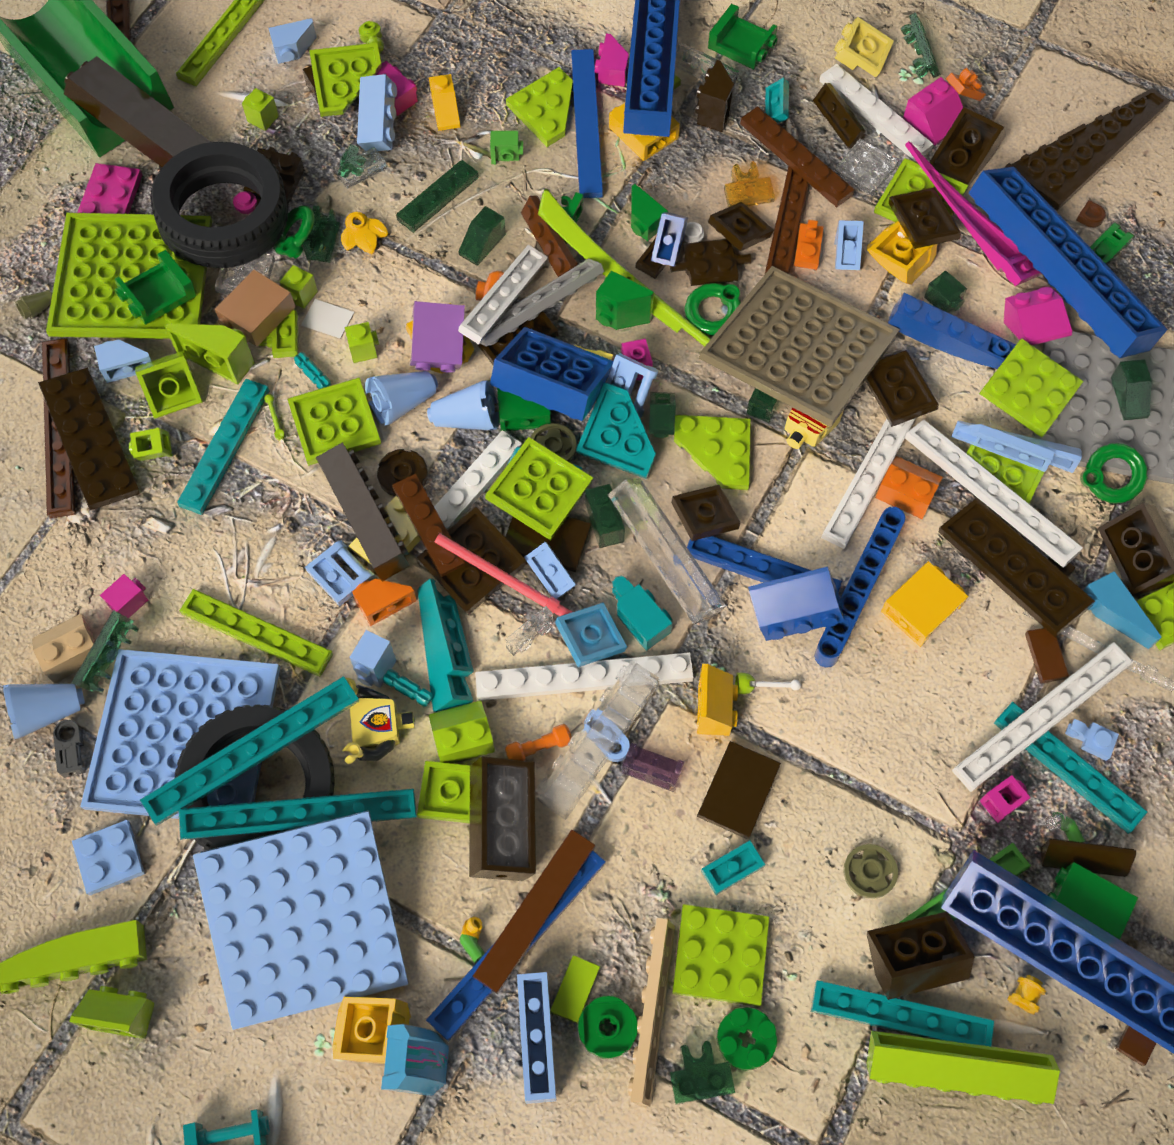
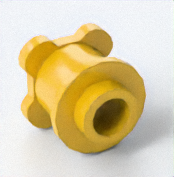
M1026 975L1025 978L1018 977L1017 982L1019 985L1015 993H1012L1011 996L1009 995L1007 1000L1034 1015L1035 1012H1039L1040 1007L1037 1003L1041 995L1046 994V990L1042 987L1043 982L1031 975Z

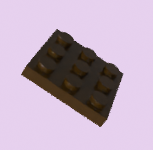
M477 507L473 508L448 530L454 542L512 576L528 564L524 557ZM424 550L417 556L422 565L467 615L504 585L503 582L465 560V566L441 577L427 550Z

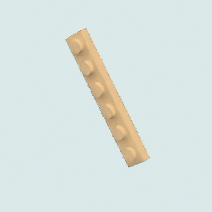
M657 918L656 926H653L651 929L650 941L653 947L652 954L648 956L646 961L648 981L642 990L643 1016L639 1017L637 1023V1031L640 1034L639 1044L634 1048L633 1052L635 1072L628 1085V1094L631 1096L630 1102L646 1107L651 1106L675 925L668 919Z

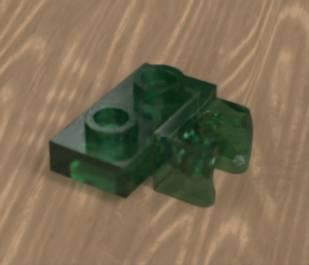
M705 1041L702 1045V1057L694 1058L690 1054L687 1045L680 1046L683 1070L669 1073L675 1105L735 1094L730 1063L714 1064L710 1041Z

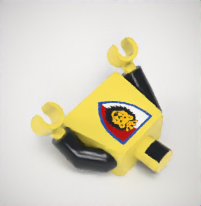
M345 678L359 698V702L350 707L352 742L348 743L342 751H349L352 755L347 756L345 762L351 764L357 758L360 761H378L391 752L394 746L400 744L399 730L415 728L413 712L397 713L395 701L387 695L361 685H356L353 679Z

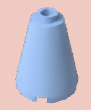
M428 371L372 376L367 378L365 382L366 394L371 393L372 401L368 402L378 422L381 424L385 423V426L392 424L436 393V388H438L436 377Z
M488 380L478 382L433 401L430 408L427 409L428 419L436 427L492 431L498 429L499 411L495 412L497 398L494 388Z
M75 684L3 685L14 739L22 738L81 710L80 705L85 704L82 688L76 689Z

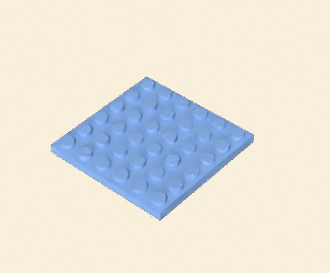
M118 649L80 807L84 810L149 816L140 799L175 778V770L178 767L177 762L180 754L186 748V743L194 732L199 731L198 728L204 725L209 719H215L217 714H221L226 710H234L235 707L250 705L253 707L260 704L270 705L273 708L280 666L271 663ZM262 762L208 794L207 800L209 805L253 803L255 801ZM179 813L171 818L179 819Z
M369 811L193 854L232 1030L342 1002L343 997H362L408 985V977Z

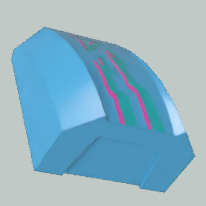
M406 1024L388 1025L384 1076H382L381 1090L427 1096L434 1095L446 1084L449 1046L434 1031Z

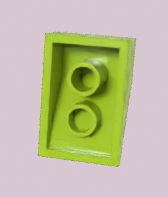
M168 323L165 326L176 352L184 351L186 359L237 385L255 363L247 344L246 336L238 329L232 330L224 325Z

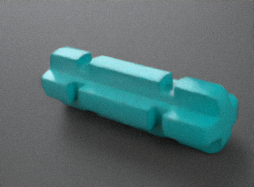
M300 352L294 357L295 364L300 369H303L304 374L317 385L318 389L332 386L329 378L323 375V372L312 360H309V357L304 352Z
M389 669L383 677L385 684L390 687L394 686L395 690L412 700L416 699L417 703L423 707L428 706L433 698L431 692L424 688L421 690L418 684L403 675L400 677L399 673L393 669Z

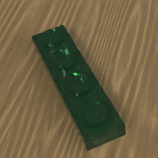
M461 159L396 214L397 221L414 233L479 178L478 171Z

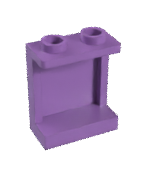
M414 301L410 366H416L415 369L421 371L441 368L440 371L446 373H453L456 369H460L462 365L463 334L458 329L464 321L465 305Z

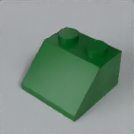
M611 270L596 291V320L602 325L610 326L615 330L648 324L652 320L654 291Z

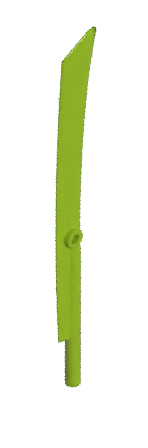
M544 189L538 215L586 260L589 258L601 263L604 276L607 277L612 270L646 287L596 244L561 207L549 190ZM654 293L652 315L676 333L681 329L685 330L705 347L711 339Z

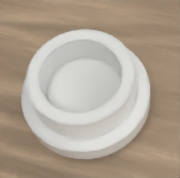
M697 222L687 223L683 242H701L704 238V230Z

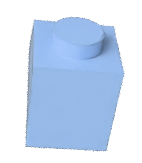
M312 18L269 28L278 64L300 59L317 38Z
M119 339L106 341L103 344L94 346L100 372L107 383L135 376L136 366L152 361L148 352Z

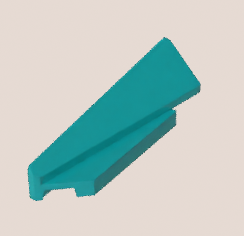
M430 578L417 591L430 692L433 696L432 707L434 712H439L473 702V697L465 677L472 674L474 670L456 601L450 595L444 597L437 590L436 581Z

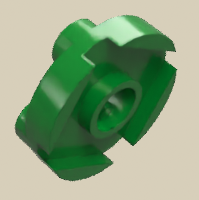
M602 996L590 1002L581 1013L578 1022V1034L587 1052L601 1059H615L631 1049L637 1036L638 1022L635 1013L624 1001L613 996ZM605 1019H610L611 1024L617 1027V1030L611 1032V1036H605V1032L599 1030V1026L604 1025Z
M748 1007L734 1009L723 1018L717 1030L716 1040L722 1057L730 1066L738 1070L749 1071L760 1068L772 1058L776 1050L777 1036L775 1025L764 1013L757 1009ZM746 1031H750L752 1033L751 1037L755 1039V1043H749L747 1047H743L741 1045L742 1040L738 1038L739 1033L745 1034Z

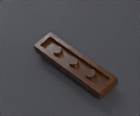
M529 196L521 214L542 251L548 257V261L556 275L560 277L578 264L563 238L538 215L541 202L539 197Z
M414 474L393 484L392 487L440 576L443 577L465 566L462 558L434 542L439 533L451 540L452 538L417 475Z

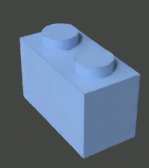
M368 630L365 631L349 657L357 679L369 687L373 684L381 688L384 683V675L396 663L390 641Z

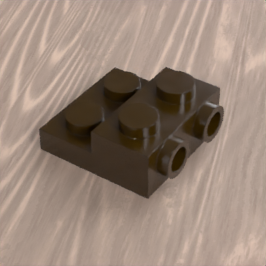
M267 146L265 149L258 148L257 151L266 156L279 171L288 206L304 173L302 158L294 152H287V154L279 153L270 146ZM244 186L243 191L251 192L256 198L261 199L258 193Z

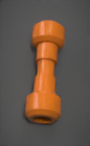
M565 724L555 726L551 733L541 736L542 738L534 741L530 740L522 744L513 742L506 745L505 752L508 759L525 761V757L533 755L544 748L548 749L556 745L563 748L570 745L573 739L568 726Z

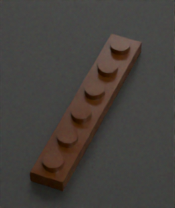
M758 106L741 117L740 124L836 208L853 196L855 190Z

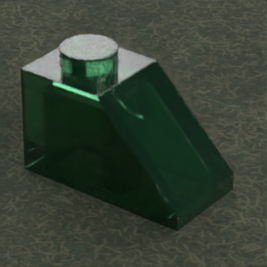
M485 206L471 221L458 254L478 266L506 235L505 218Z
M1146 360L1121 361L1111 376L1123 421L1148 418L1150 416L1152 380Z
M650 392L649 434H654V437L666 438L669 435H674L675 393Z

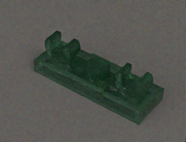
M915 12L909 15L911 24L904 25L901 31L906 35L904 40L907 44L916 40L913 43L918 56L921 54L923 58H916L912 62L917 69L915 71L919 78L923 77L929 71L932 77L935 78L941 74L924 26Z
M113 610L71 683L91 692L94 690L103 692L104 689L98 686V682L102 677L111 679V675L106 673L105 670L116 659L118 649L121 647L120 644L122 642L131 644L132 641L126 638V634L130 629L138 632L139 628L132 624L134 621Z

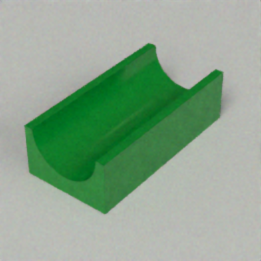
M48 0L39 11L29 17L13 20L0 16V42L5 50L99 158L125 140L64 95L66 76L70 72L80 69L85 61L89 62L96 56L169 111L174 108L157 70L93 0Z

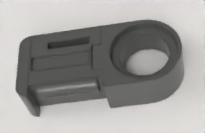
M63 720L55 726L53 735L57 772L66 778L70 777L72 772L77 775L86 772V768L82 765L80 746H84L82 729L72 720ZM65 728H75V734L71 739L62 740L61 733Z

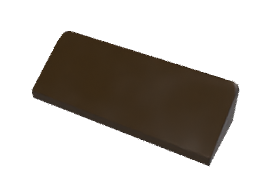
M1051 838L1041 846V864L1044 867L1057 869L1063 867L1066 869L1074 862L1093 873L1126 877L1129 874L1136 857V850L1130 848Z

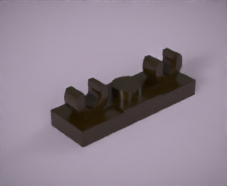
M825 83L812 101L847 148H854L857 142L863 141L868 133L831 83Z

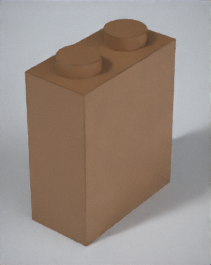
M253 270L214 310L219 318V325H224L232 330H240L246 336L247 342L258 347L296 306L289 291L258 271Z

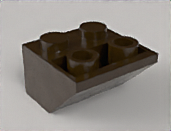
M716 60L713 67L708 68L704 85L700 84L696 97L699 98V101L696 105L695 114H698V125L723 132L731 113L734 83L720 60Z

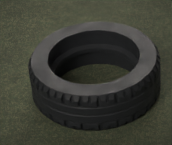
M209 142L190 147L171 158L159 171L152 184L150 203L162 240L177 256L196 265L209 268H230L249 263L268 252L281 238L287 225L288 206L279 171L266 156L245 145L232 142ZM214 184H239L254 190L261 196L260 203L249 216L227 226H199L185 220L179 214L183 204L191 195L202 188Z
M257 704L253 707L250 705L235 707L234 710H226L221 714H217L215 719H209L204 725L198 728L199 731L194 732L187 741L186 748L182 750L177 762L178 767L175 770V778L287 710L279 707L271 708L270 705ZM314 729L286 746L294 753L303 768L305 776L303 798L334 795L335 777L333 761L326 743ZM207 796L187 808L210 806ZM287 830L196 838L194 840L204 847L205 850H210Z

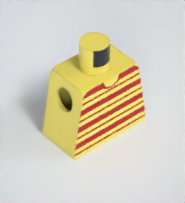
M792 407L785 425V430L790 433L787 439L788 445L794 449H799L803 442L811 446H817L840 423L843 412L832 427H829Z

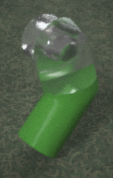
M1052 812L1051 816L1045 818V824L1049 830L1060 828L1065 832L1069 841L1085 842L1076 822L1072 818L1060 812Z

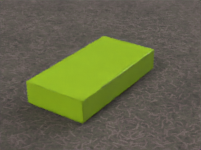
M573 955L550 1012L578 1024L579 1017L583 1012L600 966Z

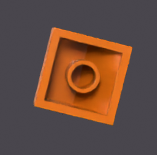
M896 456L889 466L875 498L923 519L943 477Z

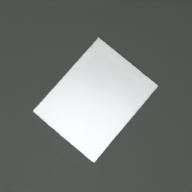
M315 299L301 326L341 338L345 331L344 327H347L354 312Z

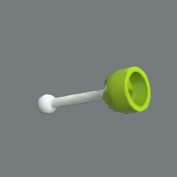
M739 672L736 673L735 685H738V694H749L755 687H786L795 691L801 688V683L798 680H793L792 682L755 681L754 677L749 673Z

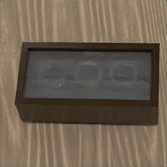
M482 756L470 765L469 877L524 881L536 874L535 762Z

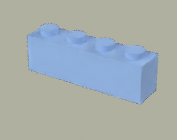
M547 972L517 974L526 1104L556 1101Z

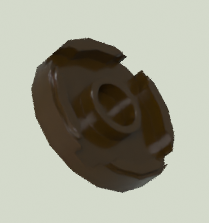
M397 449L389 452L378 464V482L381 488L392 496H396L392 485L409 476L416 474L423 487L428 479V469L424 458L412 450L404 451V449Z

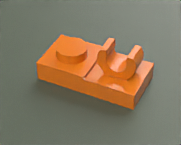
M965 68L960 75L951 73L946 78L960 95L981 101L986 95L981 89L983 85L977 79L978 75L973 70L970 71L968 68Z
M808 220V224L800 223L794 267L818 269L824 226H817L818 221Z

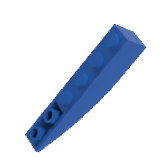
M903 293L897 301L887 322L900 329V333L932 348L995 369L1000 367L1016 346V344L907 293Z

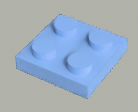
M128 820L72 841L85 891L89 896L145 874L132 827Z

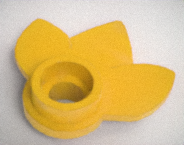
M352 212L346 217V229L341 234V242L346 251L351 250L357 245L363 251L373 254L376 249L377 238L387 237L388 231L385 225L378 219L367 218L361 212ZM360 220L361 224L355 225L353 221Z

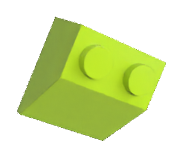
M184 351L135 367L136 376L154 419L202 403Z
M481 700L429 714L440 762L454 764L495 752L491 731Z
M100 986L99 991L91 989L87 991L72 1013L69 1022L87 1030L146 1039L155 1003L147 999V994L130 990L128 995L117 994L119 990L117 988Z

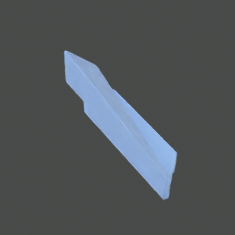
M957 421L951 436L1043 472L1047 470L1049 465L1073 473L1082 458V451L1079 448L998 430L983 424Z

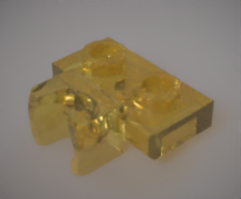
M754 161L750 163L751 168L747 173L742 172L738 164L732 167L731 177L733 183L724 185L728 207L739 202L744 203L746 206L774 202L775 195L770 177L758 178L759 173Z

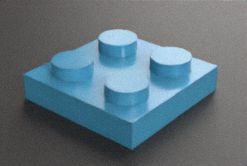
M604 602L559 616L555 621L578 667L623 653L627 648Z

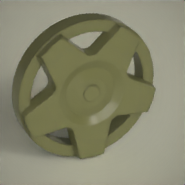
M555 423L545 424L537 428L530 437L568 462L575 455V436L571 430L563 425ZM548 430V433H547L546 436H540V435H539V434H541L542 432ZM560 431L564 432L568 437H561ZM571 450L570 453L566 456L565 452Z
M865 844L856 847L850 852L845 860L843 873L846 883L855 894L864 898L875 899L885 896L893 889L898 878V867L895 859L886 849L874 844ZM863 851L861 859L852 858L858 852ZM877 852L885 856L887 860H879ZM849 871L856 876L854 882L850 877ZM892 873V880L888 886L885 877ZM870 887L876 893L865 892V890Z

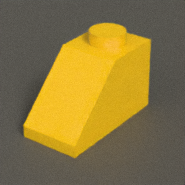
M451 74L429 77L431 99L438 131L460 128Z

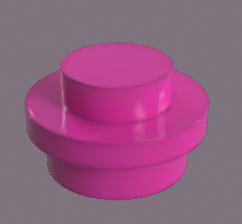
M244 191L234 197L233 205L240 213L250 214L255 210L257 200L253 193Z

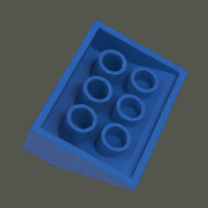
M524 327L495 358L490 385L499 388L503 392H509L522 397L526 401L540 404L549 410L563 413L572 419L583 421L596 402L604 382L608 379L614 361Z

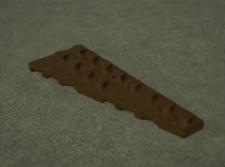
M1151 88L1132 98L1131 102L1121 107L1113 108L1112 112L1104 116L1096 117L1093 122L1087 125L1082 124L1059 136L1053 143L1049 145L1044 144L1032 154H1025L1021 156L1020 160L1012 164L1008 163L1005 168L1014 167L1048 204L1058 211L1164 111L1171 100Z

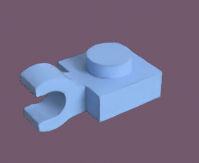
M1076 719L1073 720L1072 724H1068L1065 732L1066 735L1083 741L1082 750L1105 761L1111 758L1119 735L1094 722L1087 727L1085 723Z

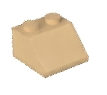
M82 613L32 638L34 654L43 672L53 683L104 658Z

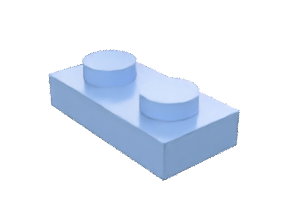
M544 542L524 557L552 597L558 599L577 585L547 542Z

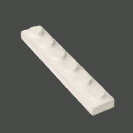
M835 64L821 74L820 82L823 85L831 83L848 106L915 162L917 161L905 146L908 141L923 156L932 150V142L838 64Z
M528 244L461 323L458 331L477 344H480L545 265L548 257Z
M502 430L434 506L447 531L463 517L506 468L514 449L522 446L520 441ZM421 540L414 547L420 553L426 550Z

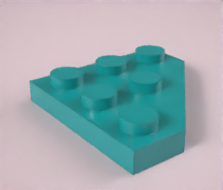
M604 382L577 446L576 453L647 479L655 461L656 453L628 391Z

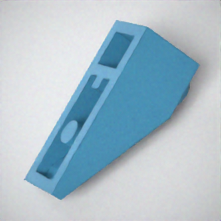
M1115 571L1088 584L1084 589V592L1095 601L1089 610L1098 619L1147 649L1152 648L1162 638Z

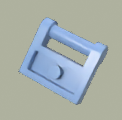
M619 353L616 354L606 383L627 390L629 395H631L638 373L643 375L633 404L639 418H641L645 411L643 406L652 381L656 379L659 371L654 367L646 366Z
M342 540L334 543L305 566L306 571L339 606L353 596L352 591L359 584L365 581L370 582L376 578V575L371 570H366L347 550L348 546ZM340 556L359 577L353 580L338 565L334 558Z

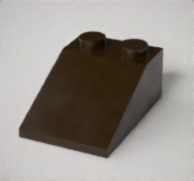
M963 107L929 163L939 173L962 182L969 187L1005 138V128Z

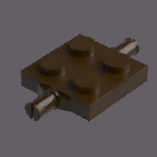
M727 239L684 243V261L676 262L674 267L670 266L671 273L685 271L689 276L691 286L738 281L739 277L737 265L751 264V254L736 255L731 242Z

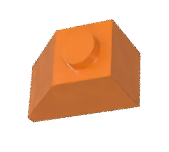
M376 578L370 582H362L352 591L355 602L370 626L417 601L411 586L385 580L382 582Z

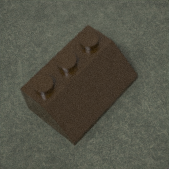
M1142 502L1098 528L1133 597L1164 588L1174 583V541L1156 506Z
M947 911L867 931L866 935L875 976L888 1000L970 979L975 957Z

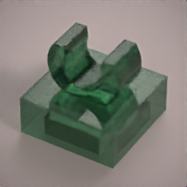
M352 144L348 146L341 156L338 175L347 178L352 172L356 176H361L364 168L358 165L363 166L366 158L358 155L359 147Z

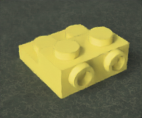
M857 17L852 23L848 22L843 28L841 35L844 38H841L834 48V51L837 52L835 59L852 70L858 65L874 77H877L882 70L894 40Z

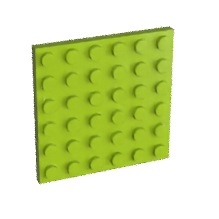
M66 213L46 332L49 337L170 339L165 329L168 323L200 325L207 267L190 263L171 251L161 238L154 215ZM180 215L193 224L212 227L211 216ZM166 249L192 281L196 297L145 325L139 317L134 318L128 308L129 304L127 301L122 302L117 296L115 289L118 287L115 278L119 276L125 283L160 264L157 254Z

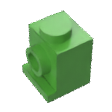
M491 131V165L496 164V161H519V155H523V140H519L518 131Z

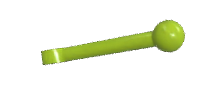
M267 394L264 400L269 405L275 426L274 436L280 441L285 438V433L280 429L273 405L274 396Z

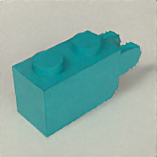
M622 575L615 577L614 581H612V594L618 600L617 617L647 651L671 633L672 617L665 609L661 610L655 603V597L648 589L644 590L640 584L634 587Z

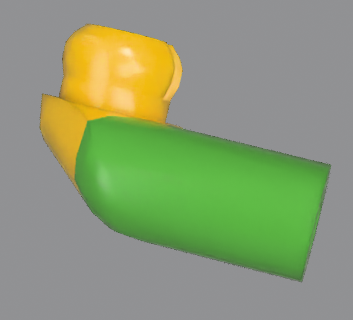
M476 916L470 917L464 922L460 935V943L474 963L478 962L485 954L478 944L483 923Z

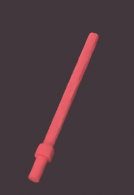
M439 533L434 541L544 607L543 610L551 615L555 613L558 616L572 613L571 610L562 606L556 598L545 596Z

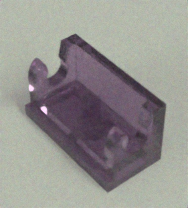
M631 743L622 765V774L674 792L684 766V761L667 758L637 747L635 743Z

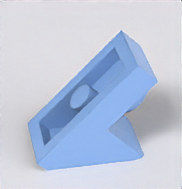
M839 220L834 245H836L835 269L860 270L864 221Z

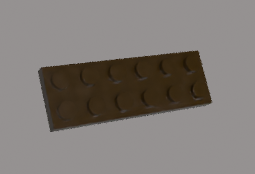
M88 367L38 382L89 511L139 495V488Z
M975 498L939 528L938 532L1055 638L1089 610L1095 602L978 498Z

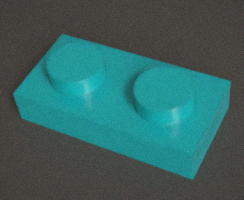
M784 77L766 87L765 113L777 123L789 118V82Z
M749 840L703 867L701 872L717 896L764 868L766 864Z

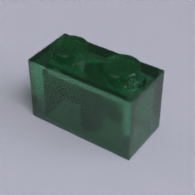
M607 484L585 490V505L599 549L623 543L625 528L611 485Z

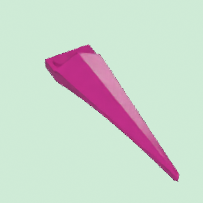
M910 141L905 144L906 148L998 271L1005 272L1006 278L1014 286H1018L1042 274L1033 267V263L1025 255L1019 252L1018 247L1003 234L1002 229L983 215L950 185Z

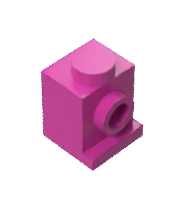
M1011 775L986 793L980 802L994 820L999 823L1025 804L1031 797L1028 795L1026 786ZM1002 796H1005V797L1008 798L1009 804L1007 803V801H1006Z

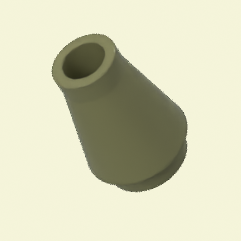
M46 290L19 297L20 300L15 301L16 307L24 319L29 317L33 319L51 305L52 293Z

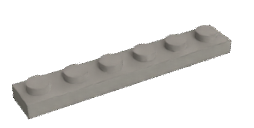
M588 258L510 307L480 344L484 346L495 344L500 337L514 332L522 323L536 318L540 312L555 306L565 296L574 294L584 284L595 281L597 276L604 272L601 263Z

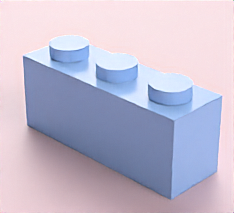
M386 74L360 77L357 144L366 152L392 150V144L395 140L393 123L396 118L394 102L397 96V87Z

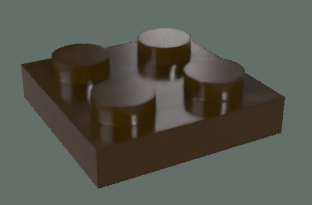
M742 202L710 215L708 223L718 233L722 234L740 251L770 238L774 232V229Z
M720 485L672 496L671 503L691 541L734 531L740 527L741 522Z

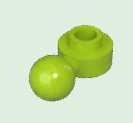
M372 21L364 22L358 30L361 41L366 44L378 43L379 54H381L384 50V43L381 39L380 25Z

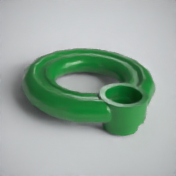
M299 206L288 213L286 228L281 238L273 246L277 254L286 255L289 258L293 257L294 259L301 255L303 251L302 244L310 235L315 221L314 212L309 206ZM302 219L301 226L295 236H290L285 240L291 226L296 221Z
M717 283L704 284L694 289L687 297L684 307L686 319L704 334L715 335L741 304L740 290L732 284L722 285ZM727 296H732V297H734V298H733V299H727L726 297H727ZM709 297L720 298L721 302L728 308L725 317L719 321L704 319L699 313V306L703 300Z
M1110 443L1098 448L1090 456L1086 469L1081 473L1080 480L1098 499L1108 503L1122 504L1134 499L1143 490L1147 481L1148 468L1143 456L1135 448L1123 443ZM1120 458L1130 465L1132 477L1126 486L1111 488L1103 482L1104 475L1101 469L1110 459ZM1089 473L1094 476L1092 483L1087 480Z

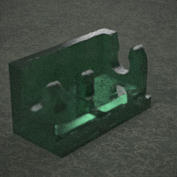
M313 205L314 225L307 240L302 244L306 259L330 263L340 222L337 221L336 214L332 209L329 211V216H326L322 213L320 206Z

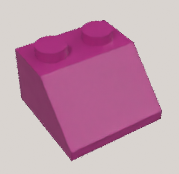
M940 77L908 99L903 119L935 146L944 139L961 112L963 105L958 92Z
M1042 287L1035 291L1018 293L1005 298L1003 323L1019 340L1022 338L1029 344L1036 345L1072 335L1063 299L1051 287Z

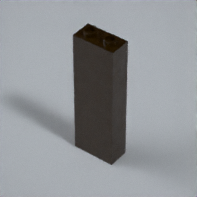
M97 56L89 62L85 61L80 69L70 72L65 78V96L161 167L181 151L195 145L211 142Z

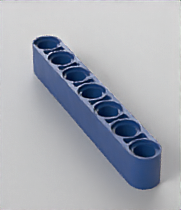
M888 507L883 511L840 598L845 622L834 626L842 627L845 632L839 633L835 631L834 626L826 627L818 643L814 657L820 666L827 668L837 663L903 527L905 514L901 509ZM887 521H893L896 525H890ZM876 541H881L886 546H880ZM865 562H872L876 567H869ZM855 583L863 584L866 589L858 588ZM844 605H852L855 611L846 609ZM829 648L834 652V655H827L822 649Z

